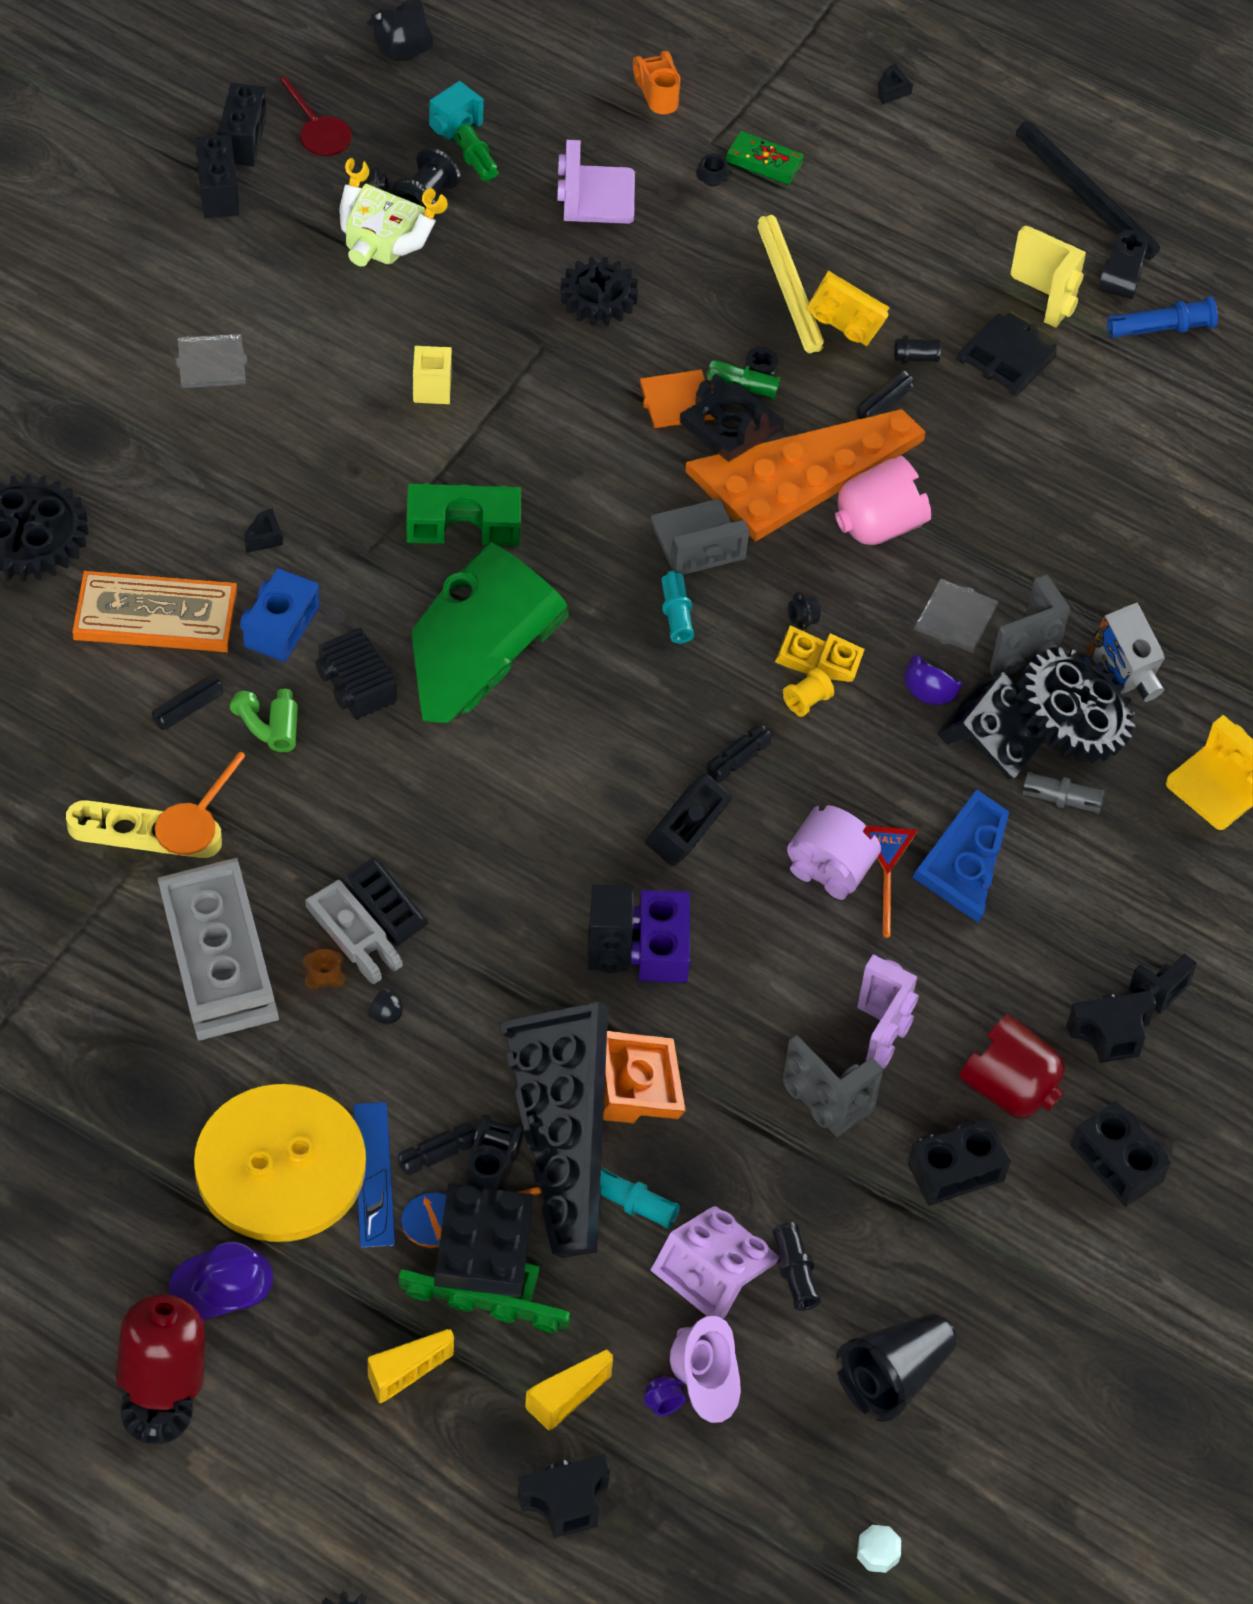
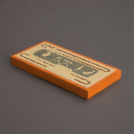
M84 571L72 631L73 640L228 652L237 597V583Z

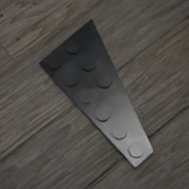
M599 1002L499 1022L501 1034L507 1037L510 1052L506 1054L509 1068L515 1071L518 1087L515 1095L521 1121L525 1125L524 1134L527 1147L533 1151L537 1167L533 1169L535 1182L541 1185L545 1203L542 1207L551 1251L552 1254L562 1258L597 1253L608 1006Z

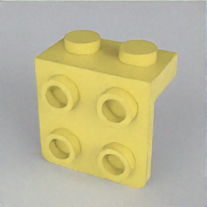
M1023 226L1018 232L1011 276L1049 295L1044 322L1057 328L1065 316L1070 317L1077 306V293L1084 276L1082 269L1086 252L1032 227Z

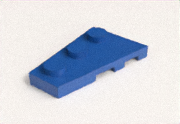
M976 790L918 867L912 878L979 923L984 914L985 901L988 889L991 886L994 874L993 869L997 854L1000 851L1009 811Z

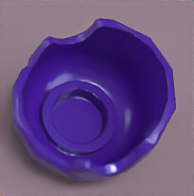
M918 655L912 656L904 671V681L907 689L913 697L922 703L934 706L950 703L957 696L962 686V681L949 676L941 669L932 667Z

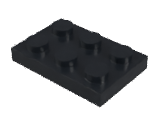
M448 1183L434 1286L521 1298L533 1195Z

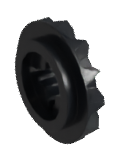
M129 1393L123 1395L121 1407L123 1425L132 1437L143 1443L164 1444L178 1438L191 1422L193 1405L190 1396L174 1402L173 1408L168 1409L166 1413L159 1411L150 1422L149 1409L132 1403Z

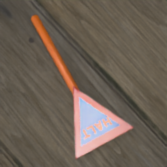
M866 825L863 833L870 840L875 835L881 845V852L877 860L883 868L882 936L889 938L891 927V871L918 833V830Z

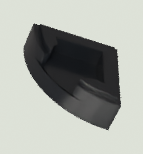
M896 64L885 69L879 81L878 97L882 104L912 94L913 85Z
M273 508L259 513L256 516V520L246 530V553L283 545V536Z

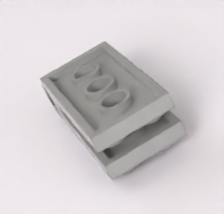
M233 858L158 877L162 900L198 1041L279 1020L238 859Z

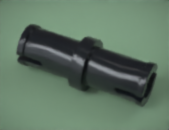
M794 1222L783 1223L773 1230V1236L777 1242L781 1257L779 1264L780 1273L788 1281L794 1308L799 1311L810 1310L821 1302L812 1274L814 1269L813 1259L810 1255L806 1254L799 1225Z

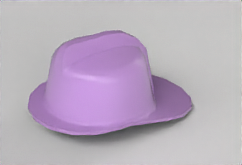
M706 1316L697 1321L693 1327L678 1329L677 1337L670 1350V1365L676 1378L687 1384L692 1406L698 1415L710 1423H716L730 1418L736 1410L741 1394L740 1376L735 1355L733 1332L730 1326L718 1316Z

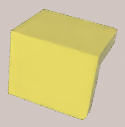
M415 346L413 365V401L415 403L450 404L452 347Z

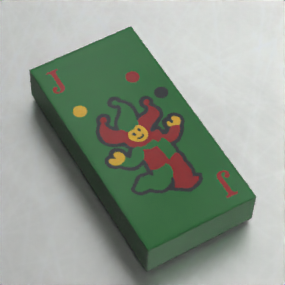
M741 131L728 150L726 160L731 164L790 185L803 163L804 154Z

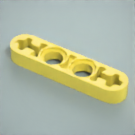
M87 800L72 804L66 812L67 830L70 836L76 840L174 854L163 848L156 836L153 835L158 817L164 811ZM84 817H91V820H87L86 825L78 824V822H82ZM106 818V829H101L103 819ZM121 820H129L135 824L134 829L127 833L117 832L113 827ZM215 821V836L211 844L203 851L181 856L209 858L217 854L222 846L219 824Z

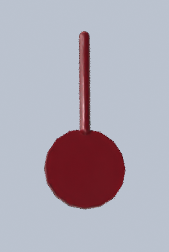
M282 76L280 81L310 119L301 129L300 140L303 146L309 152L321 156L336 155L346 150L352 141V131L349 125L335 117H317L289 80Z

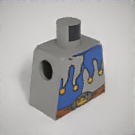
M1136 602L1105 615L1086 649L1096 665L1099 662L1103 663L1102 672L1105 675L1112 672L1115 674L1112 680L1114 685H1124L1125 688L1120 694L1136 688L1144 702L1155 699L1164 691L1155 674L1165 657L1140 606Z

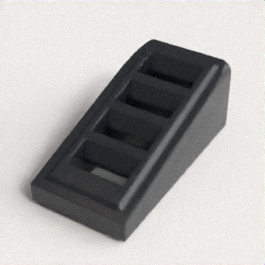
M375 857L345 877L344 885L396 946L428 925V919L390 872ZM381 891H383V892L385 893L383 896H381L380 898H378L376 901H374V900L372 899L374 896H376L377 894H379ZM393 903L397 904L395 908L386 914L383 913V910ZM406 913L409 918L395 927L392 923Z

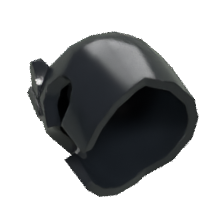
M420 0L404 1L402 5L396 7V11H392L390 7L384 10L381 9L371 15V19L367 22L368 26H374L375 42L381 52L395 61L409 60L431 49L433 46L432 34L427 26L425 10Z

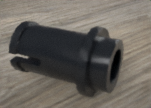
M904 335L902 339L895 340L894 358L897 361H901L902 364H907L908 361L939 362L941 343L939 339H909L908 335Z

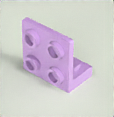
M713 1206L670 1233L651 1271L706 1316H718L724 1319L742 1286L774 1266L779 1256L768 1247L764 1240L753 1236L738 1224L731 1214Z

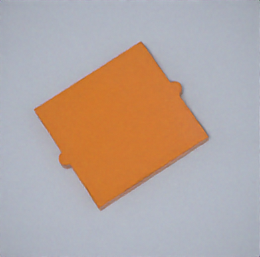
M702 369L640 378V386L644 396L643 407L648 409L654 428L681 424L680 413L695 405L696 392L700 383L705 381ZM708 414L705 416L704 421L713 420L715 418Z

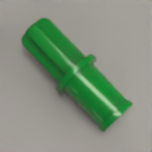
M463 124L457 127L455 130L459 135L454 132L453 139L462 149L465 162L474 167L483 181L489 182L491 178H496L499 172L497 165L489 155L490 148L487 143L480 141L471 125Z
M718 360L711 361L707 372V379L709 381L712 380L713 375L717 374L724 380L726 386L736 382L748 392L769 397L772 400L775 399L781 377L750 370L749 365L743 368Z

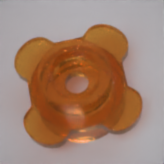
M319 949L307 954L303 958V965L307 968L308 973L305 978V985L312 990H316L320 986L329 985L335 988L341 987L346 981L345 974L341 972V965L344 962L343 955L330 949ZM328 969L326 973H323L320 970Z

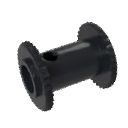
M425 148L418 153L416 163L418 164L419 171L412 179H398L392 188L393 195L426 209L422 202V195L427 189L433 188L437 194L441 187L451 189L459 183L460 172L456 163L446 153L434 148Z

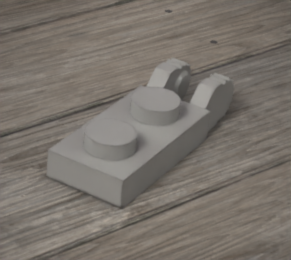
M341 880L335 881L305 899L308 911L351 962H356L360 972L370 983L375 984L382 980V974L378 966L368 955L375 949H377L381 959L391 970L396 971L403 967V961L399 953L386 939V933Z

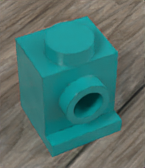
M458 81L430 100L429 126L447 140L453 137L454 132L458 134L455 129L460 125L474 124L479 127L483 124L484 99L464 83Z

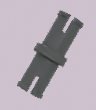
M1028 771L1022 796L1054 802L1056 807L1062 809L1066 805L1100 814L1105 790L1071 783L1072 779L1067 777L1059 780Z

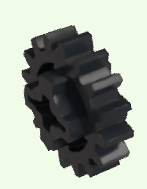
M589 257V263L585 265L578 260L575 264V270L567 268L565 278H561V303L567 304L566 312L568 314L577 312L578 321L587 317L590 318V325H595L597 320H602L607 326L610 323V318L614 317L617 321L621 322L623 321V312L627 314L633 312V304H637L638 281L636 278H632V270L630 268L621 270L620 261L611 265L608 264V257H604L601 263H596L593 257Z

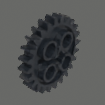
M27 474L24 482L21 483L18 482L15 476H11L10 485L5 486L0 481V571H4L5 580L9 581L15 573L20 575L21 582L26 581L28 574H34L35 578L40 581L42 571L46 570L49 574L55 576V566L60 565L68 569V557L75 559L80 557L79 548L86 547L85 536L89 535L86 509L82 508L81 498H73L71 488L61 491V483L58 480L48 486L46 476H42L37 483L32 482L30 474Z
M1058 648L1054 653L1047 649L1041 656L1037 654L1021 672L1022 678L1017 682V686L1022 690L1016 697L1026 702L1020 708V712L1031 715L1027 725L1038 726L1040 730L1036 736L1038 738L1047 736L1050 739V749L1058 744L1061 746L1062 756L1066 757L1072 751L1078 762L1085 756L1091 763H1094L1099 757L1106 761L1111 755L1115 756L1132 737L1130 732L1135 727V724L1130 721L1135 712L1126 708L1132 700L1120 694L1125 688L1124 685H1114L1112 680L1115 674L1112 672L1105 675L1102 672L1103 663L1099 662L1096 666H1093L1090 663V656L1088 654L1081 660L1074 649L1067 656L1062 648Z

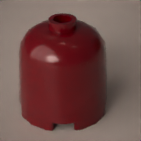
M1006 1014L987 1035L993 1041L983 1055L975 1051L961 1070L959 1077L970 1088L1014 1118L1025 1119L1031 1117L1042 1107L1049 1112L1064 1094V1091L1058 1087L1064 1077L1065 1066L1063 1060L1052 1047L1016 1017L1012 1018Z
M157 1294L142 1299L129 1308L121 1323L116 1367L117 1385L130 1394V1401L148 1409L168 1410L173 1408L174 1402L183 1400L189 1395L190 1399L195 1398L204 1385L205 1325L199 1311L185 1299L174 1295Z

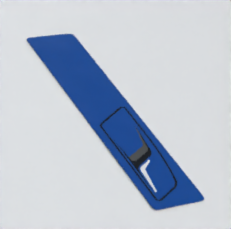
M385 1102L355 1104L353 1106L354 1120L362 1134L366 1151L365 1178L358 1196L361 1247L392 1246L395 1244L387 1104Z

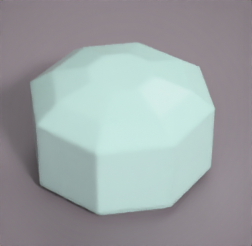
M872 1525L860 1534L857 1559L868 1571L886 1573L899 1562L901 1538L890 1526Z

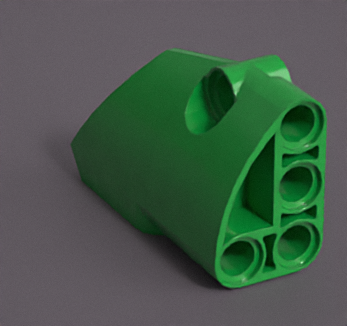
M489 542L460 572L453 573L446 579L443 590L411 630L423 722L449 724L459 713L461 715L467 714L506 676L513 666L512 661L536 637L543 643L569 617L567 603L554 588L518 558L492 542ZM463 587L471 590V595L466 600L458 601L452 598L453 592L458 588Z

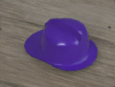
M225 1242L215 1246L210 1252L184 1261L173 1272L169 1282V1295L185 1299L199 1311L202 1319L214 1318L260 1303L269 1294L273 1283L272 1268L267 1259L258 1251L238 1242Z

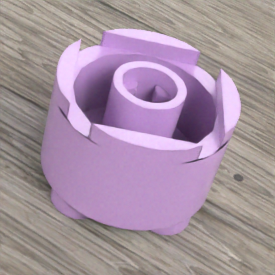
M829 805L823 811H819V806H816L788 844L787 852L793 862L790 870L802 881L809 882L813 878L825 885V890L831 896L843 900L849 893L856 890L880 854L881 845L875 835L870 840L863 833L866 825L852 814Z

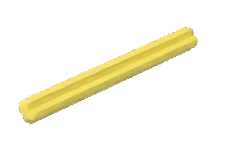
M773 215L762 216L758 220L757 228L804 350L809 354L820 352L823 349L822 344L824 340L815 317L806 310L809 301L777 219Z

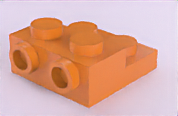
M607 1031L603 1120L634 1124L640 1116L679 1119L686 1110L674 1039Z

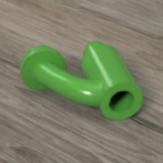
M280 689L277 691V699L273 700L270 704L269 725L263 723L256 715L259 712L260 704L254 693L240 691L234 694L233 699L230 701V710L242 718L254 736L268 743V746L277 752H288L295 748L298 704L292 700L293 692L291 690Z

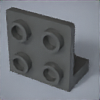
M720 499L651 516V525L670 567L675 573L684 575L746 559L749 529L745 520L731 523Z
M1048 574L1034 579L1031 595L1028 599L1029 604L1026 617L999 628L989 670L992 676L1002 672L1008 675L1017 673L1027 666L1037 654L1041 656L1047 649L1054 653L1058 648H1061L1070 607Z
M795 1035L789 1039L783 1083L787 1092L793 1098H800L811 1110V1114L817 1124L822 1128H828L838 1138L875 1111L883 1068L873 1058H870L861 1066L854 1064L849 1067L839 1079L798 1035Z

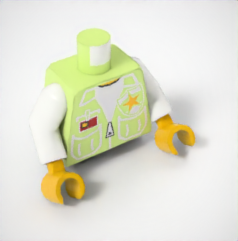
M353 158L348 159L345 169L350 176L349 185L345 184L339 213L341 230L346 234V246L350 249L348 253L350 260L358 266H365L371 258L385 264H392L400 256L421 249L436 222L433 219L435 214H440L447 209L446 197L441 194L435 204H431L436 192L433 188L427 189L422 195V202L426 206L425 209V207L368 184H365L363 188H359L360 182L366 180L369 176L368 165L364 161L362 170L359 173H352L355 161Z

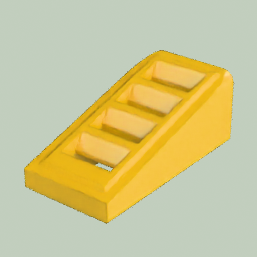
M446 1329L369 1356L368 1379L378 1403L381 1404L453 1356L454 1335L452 1330Z
M606 1349L533 1386L526 1391L525 1407L527 1411L548 1431L550 1429L553 1430L612 1376L613 1355Z

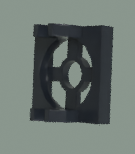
M717 374L712 376L711 387L705 381L700 383L696 392L695 405L680 413V423L728 462L784 428V419L738 383L733 382L726 386L724 380ZM726 403L741 404L746 409L739 413L726 412L721 406ZM708 414L717 420V426L709 429L704 422L705 416ZM727 420H735L741 423L739 428L732 430L722 426V423Z

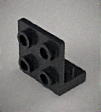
M1004 672L977 683L937 733L947 745L960 739L964 741L972 739L1007 779L1015 778L1047 737L1038 738L1036 736L1040 730L1038 726L1027 725L1031 715L1020 712V708L1026 702L1017 699L1016 696L1020 690Z

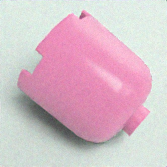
M903 456L894 459L890 458L844 483L838 493L839 511L835 513L836 521L844 533L849 532L854 539L862 544L877 545L919 528L931 520L928 496L926 493L919 496L913 482L919 476L909 461Z

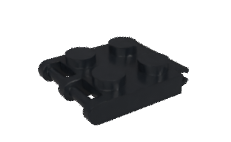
M1012 311L1006 316L998 313L960 350L956 360L962 364L967 362L983 372L982 376L988 380L995 379L1009 388V393L1016 397L1055 359L1057 344L1055 343H1057L1058 339L1038 327L1029 332L1031 330L1029 327L1032 323Z

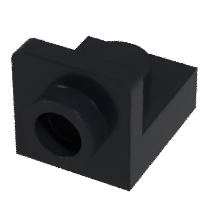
M1184 953L1174 964L1170 962L1164 964L1156 975L1143 965H1139L1133 972L1129 990L1132 993L1152 991L1156 1002L1154 1010L1161 1014L1191 984L1197 962Z

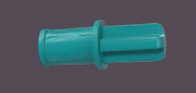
M669 571L668 575L663 576L661 580L665 600L662 605V611L668 618L671 641L681 644L689 642L694 638L690 616L693 605L691 600L687 598L684 576L681 573Z

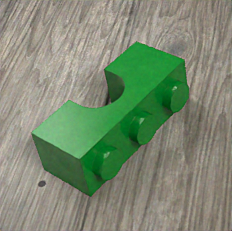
M429 483L408 484L406 543L444 544V535L448 526L458 521H468L477 525L481 530L482 545L492 542L498 546H520L521 487L433 485Z

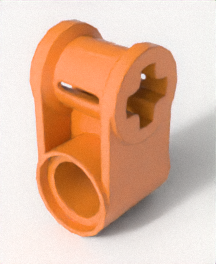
M662 51L659 56L643 59L641 56H635L632 62L634 78L638 87L641 88L649 108L653 112L662 115L675 112L679 106L680 75L673 64L669 51Z

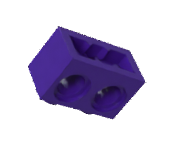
M641 890L639 906H633V930H639V940H632L631 965H638V981L687 983L690 965V892ZM656 917H661V918H664V919H666V920L660 921V920H656V919H654V918H656ZM654 952H663L666 955H657Z

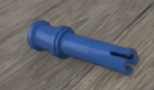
M1212 296L1205 297L1203 301L1184 303L1181 300L1172 304V307L1110 315L1107 317V331L1110 333L1109 337L1111 339L1171 329L1184 333L1187 332L1188 328L1207 326L1211 329L1216 328L1218 324L1217 306Z

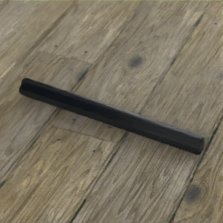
M1028 121L1021 123L1020 127L1016 130V136L1118 234L1129 229L1141 232L1147 239V249L1144 258L1152 260L1160 251V245L1036 126Z

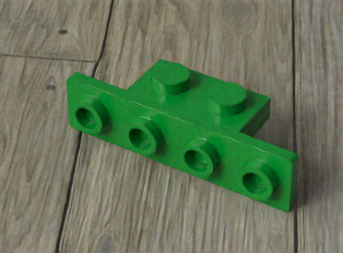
M525 1263L521 1298L434 1286L435 1277L400 1270L398 1277L400 1288L406 1290L405 1294L411 1298L421 1301H430L431 1297L447 1300L448 1306L465 1312H472L474 1307L490 1311L491 1317L504 1322L512 1323L515 1322L516 1318L533 1322L532 1326L547 1333H557L558 1329L569 1330L571 1322L569 1311L531 1302L540 1272L539 1266Z

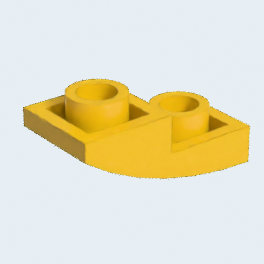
M790 625L785 633L775 662L805 674L813 668H819L827 674L830 680L852 682L865 649L831 633L824 641Z

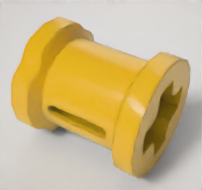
M813 668L807 673V678L798 684L787 685L783 689V698L792 712L799 717H803L810 712L811 706L821 699L829 700L834 696L835 691L827 674L819 668Z

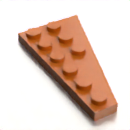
M900 409L761 443L729 462L719 454L686 462L685 472L713 500L720 499L727 514L735 522L745 520L749 529V536L756 542L838 493L844 483L890 458H897L922 443L926 431L905 411Z

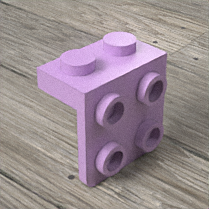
M567 140L566 154H559L558 175L565 176V180H558L557 201H564V221L625 224L633 222L635 171L627 167L581 166V140Z
M874 954L865 966L857 1008L880 1020L871 1036L866 1061L873 1058L885 1069L895 1050V1046L892 1043L897 1035L904 1038L913 1022L914 1016L911 1015V1012L917 1003L919 995L914 993L917 976L903 970L898 963L892 960H884Z

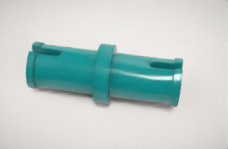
M605 1168L601 1170L600 1196L623 1206L624 1212L631 1216L637 1213L662 1225L666 1229L673 1225L680 1209L678 1203H673L648 1191V1186L638 1181L634 1184L609 1172Z

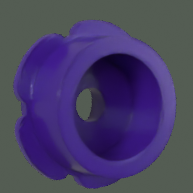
M660 1376L654 1379L646 1388L647 1393L644 1396L645 1406L649 1409L652 1408L656 1416H666L673 1413L686 1400V1396L682 1391L684 1384L681 1380H675L674 1378H669V1376Z

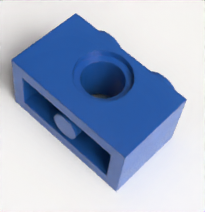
M277 568L269 581L265 580L262 583L253 608H247L243 613L240 629L243 630L244 647L286 663L320 608L319 584Z

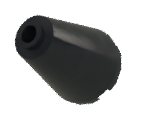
M928 1314L847 1341L836 1353V1360L840 1357L842 1359L843 1368L837 1374L846 1395L864 1414L871 1410L880 1417L876 1419L877 1421L886 1422L893 1420L902 1413L955 1350L956 1333L954 1327L947 1319L936 1314Z

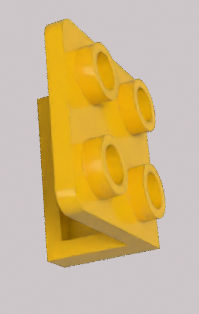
M828 271L806 310L812 313L819 322L830 324L842 331L849 340L867 346L889 315L887 311L890 307Z
M1222 715L1212 724L1206 746L1167 777V788L1218 830L1226 829L1253 807V739L1247 735L1241 726L1234 724Z

